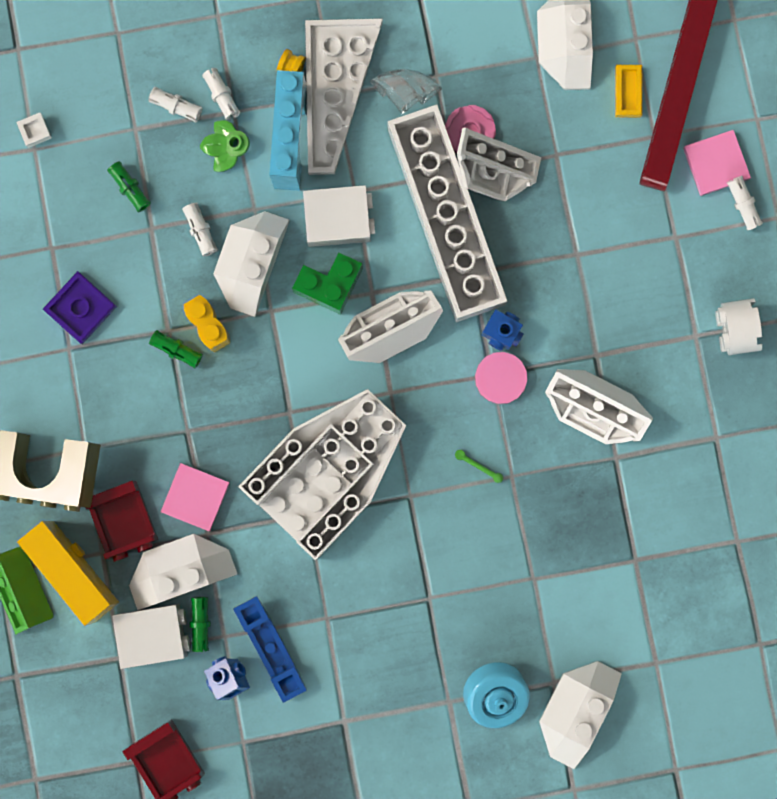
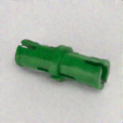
M120 161L112 164L107 169V172L120 187V193L126 195L138 213L150 206L151 202L138 187L139 182L135 178L132 179ZM123 179L127 181L132 190L135 192V195L132 194V192L124 183Z
M158 330L153 333L149 341V345L169 354V358L181 360L196 369L203 357L202 353L184 345L180 339L170 338Z
M192 597V621L189 622V627L192 628V651L203 652L204 650L206 652L209 651L208 627H211V621L208 620V597Z

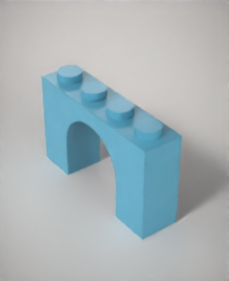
M277 70L269 173L274 189L300 191L302 171L300 127L301 116L306 114L307 100L304 72Z

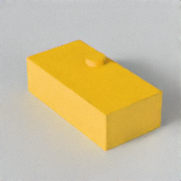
M41 521L17 541L84 626L95 623L119 603L117 598L83 558L85 555L83 549L76 542L72 544L54 521Z

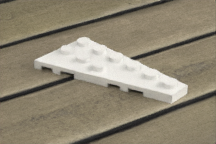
M383 19L305 20L309 175L335 174Z

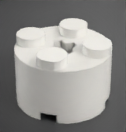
M754 298L721 303L718 311H715L717 326H722L723 334L719 337L721 352L735 355L762 350V344L757 345V338L762 337V329L758 308H752V305L755 303Z

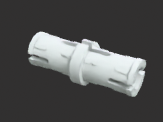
M211 68L212 74L207 70L202 76L212 92L211 97L213 101L218 103L226 121L232 120L231 115L235 119L240 115V111L231 97L230 88L225 86L217 68Z
M154 87L149 96L150 103L169 110V113L172 115L178 114L195 123L201 116L203 108L182 99L181 95H173L158 87Z
M743 176L736 177L733 181H728L727 185L736 202L734 206L736 210L740 211L746 229L751 230L756 228V225H762L763 222L754 205L756 200L754 196H750Z
M198 203L185 206L182 210L189 222L191 236L195 237L202 256L206 257L214 254L218 249L209 231L211 229L210 225L205 222Z

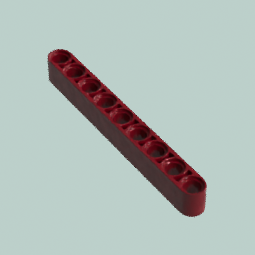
M718 0L688 1L639 185L665 192L668 186Z

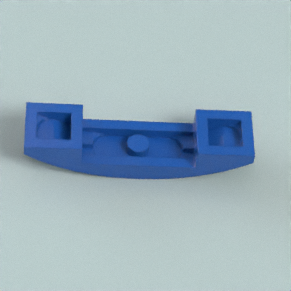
M258 596L233 608L244 631L249 635L266 667L282 702L284 703L307 691L282 638Z

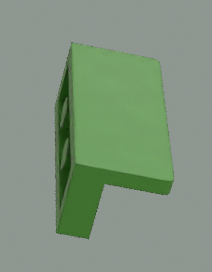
M20 546L0 553V599L15 634H19L53 618V613L30 559Z

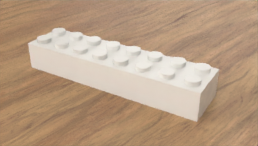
M438 105L388 121V132L455 321L459 322L505 306L507 299L468 189L464 188L460 167Z

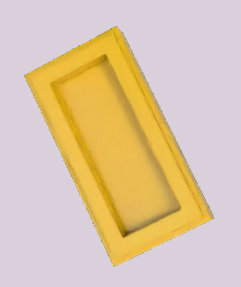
M642 65L615 66V117H642Z

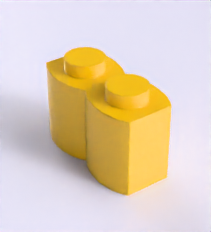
M198 295L184 304V312L189 321L197 328L198 335L204 345L211 351L216 352L230 344V337L226 328L217 320L213 307L203 296Z

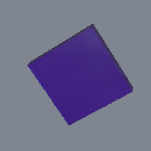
M77 271L47 303L43 310L83 345L117 306Z

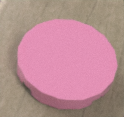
M476 105L455 109L448 116L445 124L450 142L456 154L462 128H468L493 139L496 136V128L491 114L484 108Z
M496 352L486 356L478 365L475 373V384L480 395L495 404H508L516 400L525 390L527 383V371L522 361L515 355L506 352Z

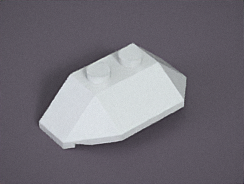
M548 0L537 11L539 64L564 90H588L591 87L593 58L590 0Z
M462 128L457 157L464 188L500 201H507L526 187L536 183L541 157L468 128Z
M264 211L230 226L213 274L232 310L256 317L288 227L289 219Z
M431 290L424 292H399L354 316L343 335L338 338V341L349 360L381 363L425 340L442 314L443 309Z
M557 369L545 391L559 421L604 444L623 443L632 440L633 442L640 441L653 420V417L632 394L586 370Z
M192 534L143 552L129 587L137 610H141L235 576L238 573L229 549L196 534Z
M596 661L562 674L539 720L551 758L572 769L576 768L590 749L614 701L622 673Z

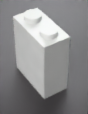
M366 185L303 191L307 243L309 247L371 242L370 234H375L374 218H368V209L373 208L372 193H366Z
M180 604L112 616L120 669L183 659L188 656L187 651H191L189 636H184L183 625L187 624L186 613L184 609H180Z

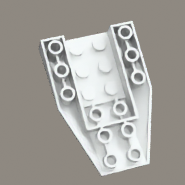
M367 389L294 428L238 487L284 528L314 560H317L371 502L406 425Z

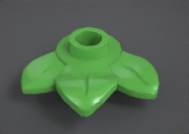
M220 120L214 122L215 133L206 136L200 144V149L205 154L215 157L213 165L215 172H224L233 168L238 157L244 155L250 146L249 138L244 132L236 130L229 121ZM235 139L239 140L237 147H233Z

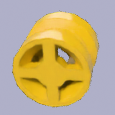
M286 49L279 60L277 70L302 72L306 57L302 55L296 56L291 50Z

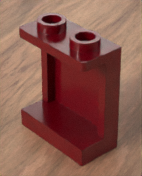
M132 480L93 495L91 508L85 507L91 513L105 554H103L105 559L112 558L113 562L129 557L128 551L136 548L138 553L153 547L152 542L158 540L137 481Z
M172 719L122 751L127 760H132L155 799H178L177 793L185 788L190 792L202 784L200 779L204 776L205 772Z

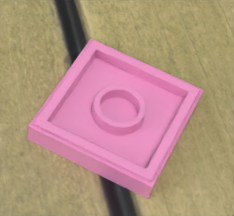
M734 130L686 145L683 148L700 196L729 187L727 182L733 181L736 177L743 176L744 181L751 178Z
M180 463L161 512L204 530L211 531L230 482Z

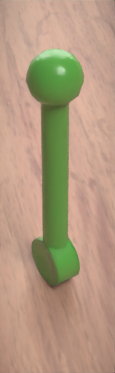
M463 450L455 452L457 460L466 461L493 477L496 483L503 481L504 478L501 473H494L467 457Z

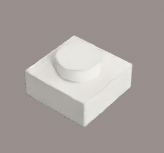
M41 113L16 122L28 148L52 139Z

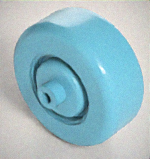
M494 662L479 667L469 676L464 685L463 699L470 716L476 723L487 728H502L513 724L525 713L529 705L530 692L522 674L515 667L507 663Z

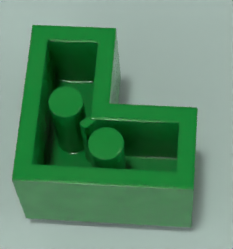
M338 252L328 275L303 265L292 287L293 292L341 315L363 270V264Z

